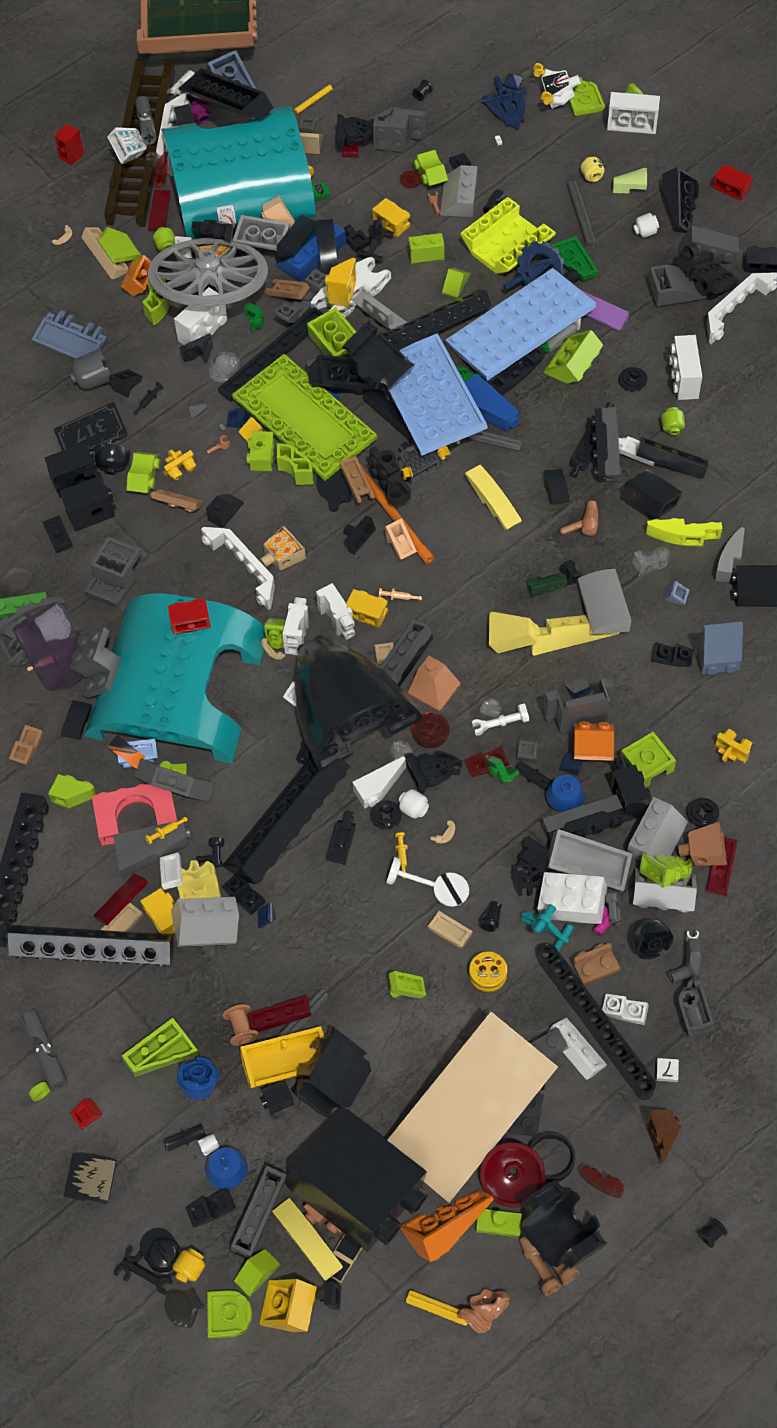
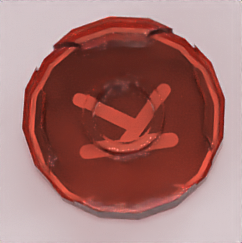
M433 712L422 713L423 719L412 724L411 734L413 740L424 748L433 749L440 747L449 737L450 727L448 721L441 714H434Z

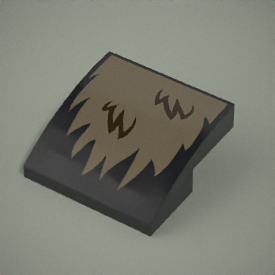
M72 1154L63 1197L81 1201L90 1200L104 1204L109 1203L117 1160L92 1155Z

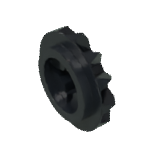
M629 367L621 372L619 381L626 390L631 389L634 391L638 389L640 391L642 387L646 386L647 375L640 368ZM630 377L634 380L636 379V383L634 381H630Z
M697 798L689 804L687 815L690 818V822L695 823L697 827H705L714 824L718 820L719 808L714 801L708 798ZM701 807L703 808L704 812L707 813L705 818L702 817V814H698L700 813Z
M389 800L380 801L371 810V820L375 827L377 826L382 830H391L393 827L398 826L400 820H402V812L395 802ZM382 813H385V814L390 813V819H388V818L382 819V818H383V814H382Z

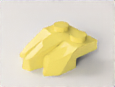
M191 860L188 870L182 868L183 885L177 886L180 899L221 897L219 881L212 863L206 861L203 866L199 867L197 860Z

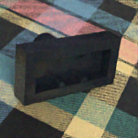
M366 515L356 527L350 524L345 526L344 534L348 535V537L344 541L350 553L355 555L376 530L372 517Z

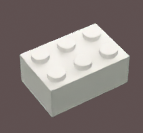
M611 92L607 130L656 134L660 96Z
M208 287L203 292V296L219 295V293ZM187 306L174 318L178 341L185 345L209 333L212 336L227 321L226 306Z
M696 335L674 336V343L670 346L672 355H669V365L673 367L671 369V379L675 380L673 392L677 393V400L699 399L702 371Z
M544 872L538 911L539 913H544L549 904H552L557 909L551 916V920L601 924L607 893L605 879L599 876Z

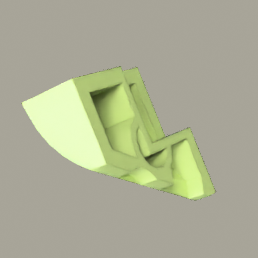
M647 168L613 178V193H629L630 189L647 188Z

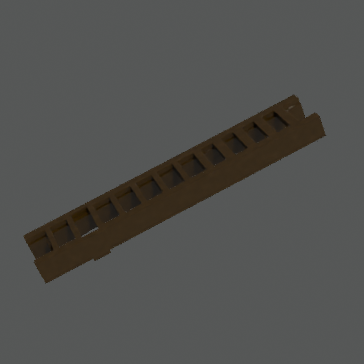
M136 59L122 128H136L140 130L139 122L135 121V119H139L135 106L136 99L140 96L158 97V99H149L150 108L156 109V111L151 110L156 141L151 145L149 141V146L146 147L143 155H147V158H136L121 164L116 155L104 212L106 225H113L116 214L135 215L139 227H146L158 165L156 149L165 104L170 102V89L173 86L175 76L173 60H165L162 76L144 75V59ZM142 85H159L160 87H142ZM125 166H141L145 168L144 170L125 169ZM123 178L142 179V182L123 181ZM121 190H131V191H140V193H139V194H120V191H121ZM118 202L138 203L137 207L118 206Z

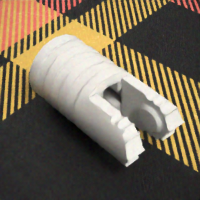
M188 70L172 86L170 93L179 96L185 94L179 91L178 88L195 73Z

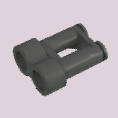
M617 893L606 894V903L609 906L610 923H613L614 926H621L620 907L622 906V898Z

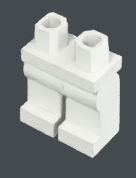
M333 583L316 591L318 611L321 615L324 613L328 615L337 636L342 634L345 640L355 636L352 610L350 607L347 608L345 601Z
M296 597L294 604L289 603L288 615L283 630L285 654L297 655L298 646L304 644L303 637L306 635V629L309 628L308 606H306L307 601L305 598Z

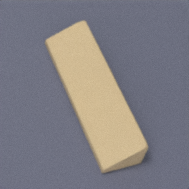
M86 227L82 234V239L110 278L116 279L126 274L129 268L125 262L112 263L98 243V239L103 233L100 228Z

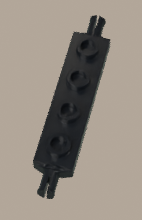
M608 402L605 408H609L611 402ZM592 421L569 463L573 467L569 475L572 477L575 472L573 478L577 477L579 471H586L594 456L593 449H597L596 443H593V432H596V426H592Z

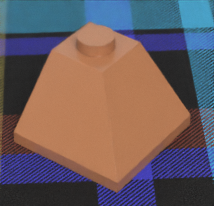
M428 656L419 667L408 695L440 713L460 686V682L445 664Z

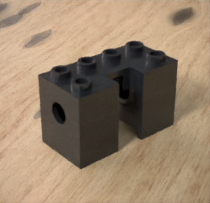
M85 442L44 457L50 479L59 498H63L66 514L75 532L115 517L114 509H116L112 491L104 484L101 473L97 472L93 451L91 448H87Z

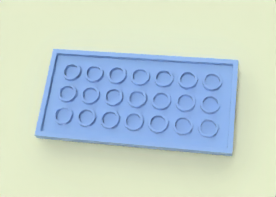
M552 268L447 338L445 342L450 349L488 381L596 308V302Z
M438 333L399 350L405 357L408 356L410 362L415 364V366L389 393L421 456L488 428Z

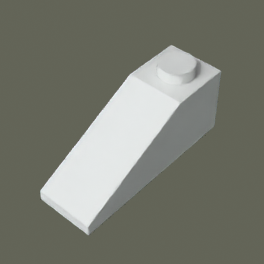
M404 756L352 782L353 791L364 809L369 806L373 807L376 803L380 802L406 769V759Z

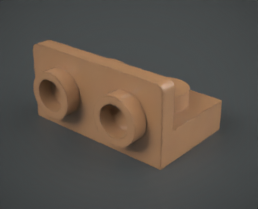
M604 943L599 944L593 950L587 953L586 951L580 952L573 958L572 966L584 986L620 971L621 968L611 951V943L606 945Z

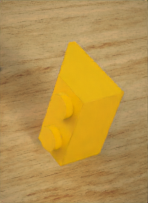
M351 258L332 267L329 275H326V296L329 299V304L349 307L357 283L356 258Z
M298 1279L269 1280L259 1325L290 1332H307L317 1287Z

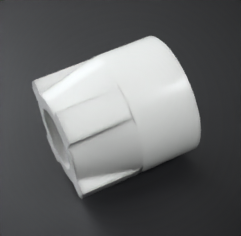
M214 1133L198 1140L204 1156L220 1149Z

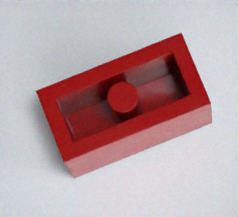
M66 124L54 135L60 160L72 166L84 155L80 132L76 127Z
M723 164L714 176L712 188L742 201L751 189L753 177Z
M205 598L168 605L173 635L211 628Z

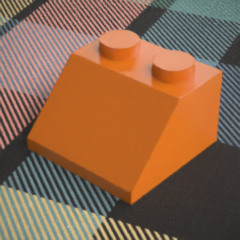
M581 721L574 723V759L614 761L613 725L607 722L590 724L589 722Z

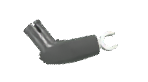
M689 930L687 931V957L685 964L678 969L668 972L673 984L687 978L698 977L700 974L702 953L700 941L698 940V931L695 932V937H691Z

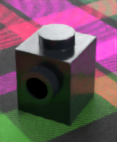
M285 1080L278 1083H269L264 1089H261L263 1097L260 1098L264 1110L269 1109L271 1115L294 1105L293 1097Z

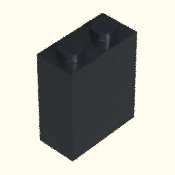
M647 469L626 482L624 486L626 489L623 494L627 499L658 519L677 506L682 491Z
M736 565L735 573L731 575V583L735 584L732 597L736 599V607H777V565Z

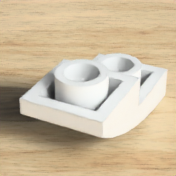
M606 994L602 1010L608 1017L645 1025L649 1005L646 1002L627 1000L626 996Z

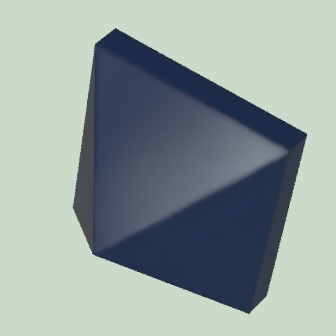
M508 74L503 86L518 90L523 78L515 74Z
M268 903L258 909V928H263L276 919L272 903Z

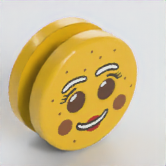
M486 951L477 954L469 966V978L472 985L479 991L487 993L499 990L507 979L505 960L495 952Z

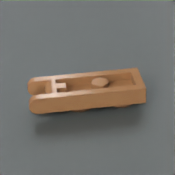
M273 279L272 284L274 287L266 288L264 292L269 296L301 300L310 287L308 283Z
M357 457L340 461L339 466L356 502L361 503L360 496L368 494L370 499H374L373 490Z
M163 489L151 493L153 499L167 502V505L171 507L181 506L184 507V510L194 512L202 507V500Z

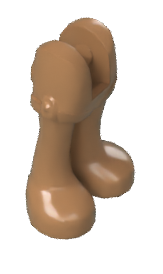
M525 1236L519 1239L524 1250V1256L531 1261L543 1281L541 1290L544 1296L552 1295L560 1290V1282L563 1286H566L579 1275L576 1267L570 1269V1266L566 1267L564 1264L558 1268L552 1266L560 1280L559 1282L551 1274L540 1257L541 1254L531 1245Z

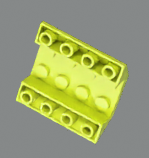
M509 197L505 198L461 232V237L472 256L496 274L508 272L518 265V256H521L523 253L521 250L525 246H531V242L538 241V244H542L543 241L547 242L556 235V232L547 225L542 224L536 228L519 215L520 205Z

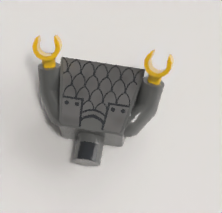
M404 442L399 447L401 453L399 454L397 466L404 473L403 480L407 478L409 483L413 485L440 470V459L444 460L446 455L450 456L451 454L448 447L444 446L421 456L416 444L411 447L408 442Z

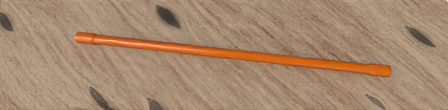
M362 467L375 498L394 522L402 518L394 506L388 503L387 497ZM402 518L418 555L425 564L431 563L434 560V556Z

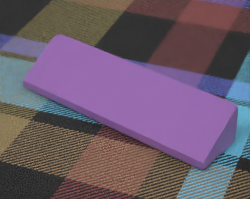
M582 291L596 302V308L585 314V316L620 332L628 321L629 312Z

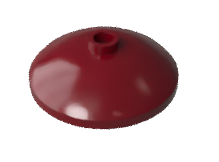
M506 1142L494 1147L486 1155L481 1166L480 1178L485 1192L493 1196L494 1202L505 1207L518 1208L523 1207L521 1203L526 1198L544 1187L546 1172L544 1163L535 1150L519 1142ZM516 1168L518 1172L511 1174L510 1169Z

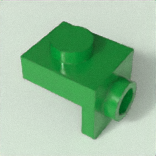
M247 302L244 305L245 317L250 320V328L254 333L262 328L265 323L264 312L258 306Z
M492 756L487 759L490 774L502 783L513 781L515 776L519 774L518 769L513 767L506 769L499 758Z

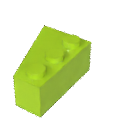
M171 1018L124 1053L122 1060L132 1074L137 1077L198 1056V1050L174 1018Z

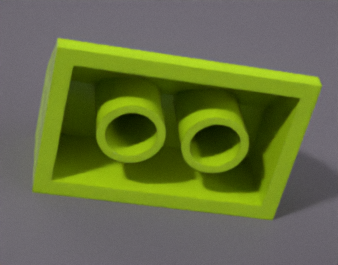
M336 307L307 323L309 337L323 354L327 356L349 357V353L342 349V347L356 331Z
M592 330L570 335L543 372L566 384L579 382L583 378L584 372L591 366L593 359L599 355L603 344Z

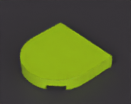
M237 1291L207 1292L208 1339L236 1337L245 1332L252 1321L253 1315L248 1299Z

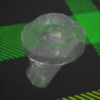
M493 698L484 700L480 712L494 719L499 718L502 706L499 705L500 701Z
M402 739L394 742L390 749L394 760L403 757L404 754L413 753L408 742H403Z

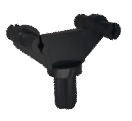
M378 218V220L373 221V225L370 224L368 229L370 231L369 236L372 239L369 252L359 249L357 256L364 258L372 257L376 262L381 263L383 256L374 254L378 242L384 236L392 239L394 232L386 230L383 227V222Z

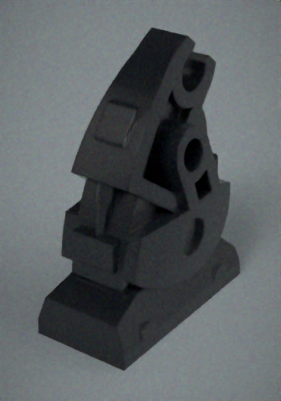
M337 114V150H343L346 144L352 146L358 142L365 144L373 138V122L375 119L366 121L356 117L345 118L343 115Z
M204 220V222L192 221L191 228L202 232L204 235L225 239L230 242L233 241L238 223L230 224L215 220Z
M435 751V754L424 753L417 757L413 753L404 754L406 768L418 792L421 794L425 793L427 787L437 786L443 783V781L448 780L452 775H460L461 769L454 767L460 766L462 768L463 765L462 760L443 751Z
M530 836L524 842V851L519 856V862L514 865L513 881L519 896L523 895L522 889L527 888L529 890L528 895L532 896L533 888L542 885L544 872L552 873L553 870L547 868L550 850Z

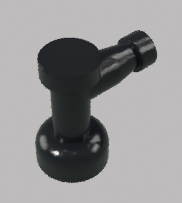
M222 837L210 838L209 846L213 848V855L196 856L198 864L209 861L215 868L222 867L221 848L225 844V839Z

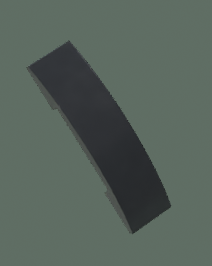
M333 219L316 220L321 272L329 275L331 268L338 265Z
M538 346L516 361L500 376L498 374L495 375L487 383L501 395L508 392L523 381L545 357L546 352Z

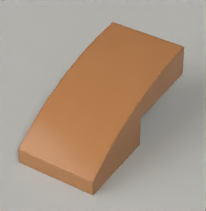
M25 725L19 742L16 741L9 759L28 765L45 732Z

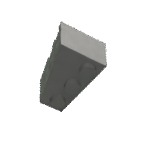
M696 226L690 227L678 246V256L685 246L695 244L699 249L700 257L713 253L714 256L711 262L716 261L718 263L732 264L739 253L738 237Z

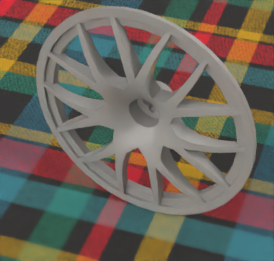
M200 238L172 245L160 252L152 260L148 269L149 282L157 293L180 304L202 307L220 306L245 299L258 291L268 276L266 260L257 250L246 244L230 242L221 238ZM213 244L211 249L200 250L196 245ZM219 244L233 247L226 256L217 257L215 255ZM190 246L198 257L196 259H189L182 256L177 250ZM237 249H241L249 254L234 258ZM172 253L178 259L175 262L163 261ZM251 260H255L257 263L256 266L247 268L235 267ZM159 266H163L180 271L173 273L158 272ZM257 271L254 278L246 276ZM160 278L172 281L165 284ZM226 279L248 284L240 288L229 283ZM192 282L190 286H188L181 292L172 289L185 283ZM211 284L216 287L219 295L203 296L204 288Z

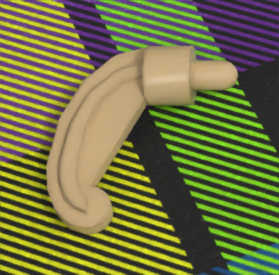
M65 225V234L61 238L52 240L54 245H61L72 237V230L68 225Z
M266 638L261 640L263 648L272 658L280 660L285 657V654L282 652H275L267 644Z
M451 820L447 822L449 827L443 836L436 835V837L432 836L430 839L440 844L450 841L455 832L454 822Z

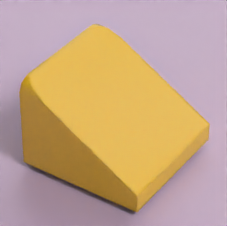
M253 417L238 431L247 443L248 439L252 437V431H263L262 427Z

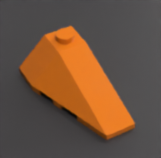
M478 1190L457 1199L452 1206L444 1207L442 1205L437 1207V1212L425 1216V1213L417 1215L403 1224L400 1229L417 1254L431 1263L438 1260L452 1248L494 1200L493 1196Z

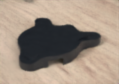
M341 469L326 481L316 473L317 491L328 501L331 512H336L340 504L352 501L350 494L352 491Z

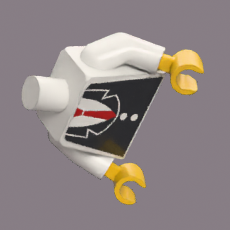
M540 63L534 65V75L539 77L542 74L541 79L545 92L542 93L541 99L545 105L550 103L553 109L559 105H565L568 100L575 96L573 87L581 84L578 75L569 78L565 70H543V66Z

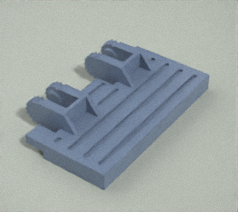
M61 310L57 316L48 312L46 318H43L31 339L40 346L75 360L80 356L102 348L107 337L103 335L104 329L101 326H98L93 336L90 337L94 331V323L89 322L84 330L83 326L73 323L75 316L72 314L67 316L62 325L66 312Z

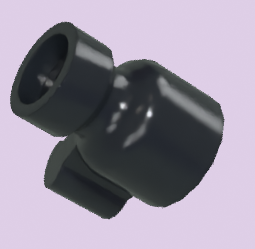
M495 190L489 197V203L483 207L484 213L486 214L507 198V195L501 190Z

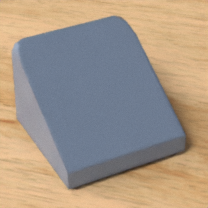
M674 581L667 585L663 600L684 606L690 590Z

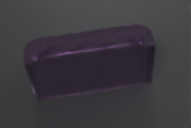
M58 602L50 604L13 627L15 637L46 689L53 691L72 686L83 677V675L70 668L72 655L78 645V637Z

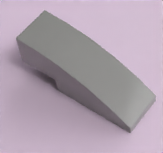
M741 527L727 542L719 559L715 581L730 583L732 568L740 565L745 528Z

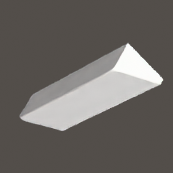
M568 1018L553 1024L549 1029L548 1033L559 1028L569 1047L563 1053L586 1080L606 1067L607 1064Z

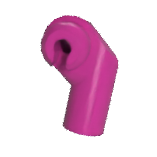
M605 905L602 923L597 924L593 929L594 933L598 936H601L611 925L609 909Z

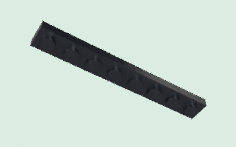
M313 307L218 387V392L229 401H232L233 393L280 356L286 355L309 335L307 323L324 313Z

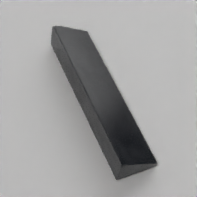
M300 215L277 244L279 257H294L317 228L316 221Z
M378 390L363 393L364 402L410 442L413 440L398 408Z
M645 437L640 438L636 456L700 479L704 478L708 469V460Z

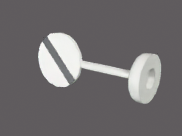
M394 857L386 884L392 885L397 875L432 886L438 901L451 907L461 905L469 895L468 883L462 876L449 872L442 874L433 882L400 871L401 860L397 857Z

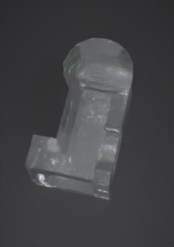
M658 547L654 551L642 554L641 550L634 552L632 562L639 576L665 568L668 565L670 552L665 547Z

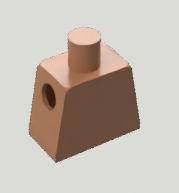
M719 822L690 831L688 833L689 844L678 845L680 857L691 855L696 866L727 865L724 835Z

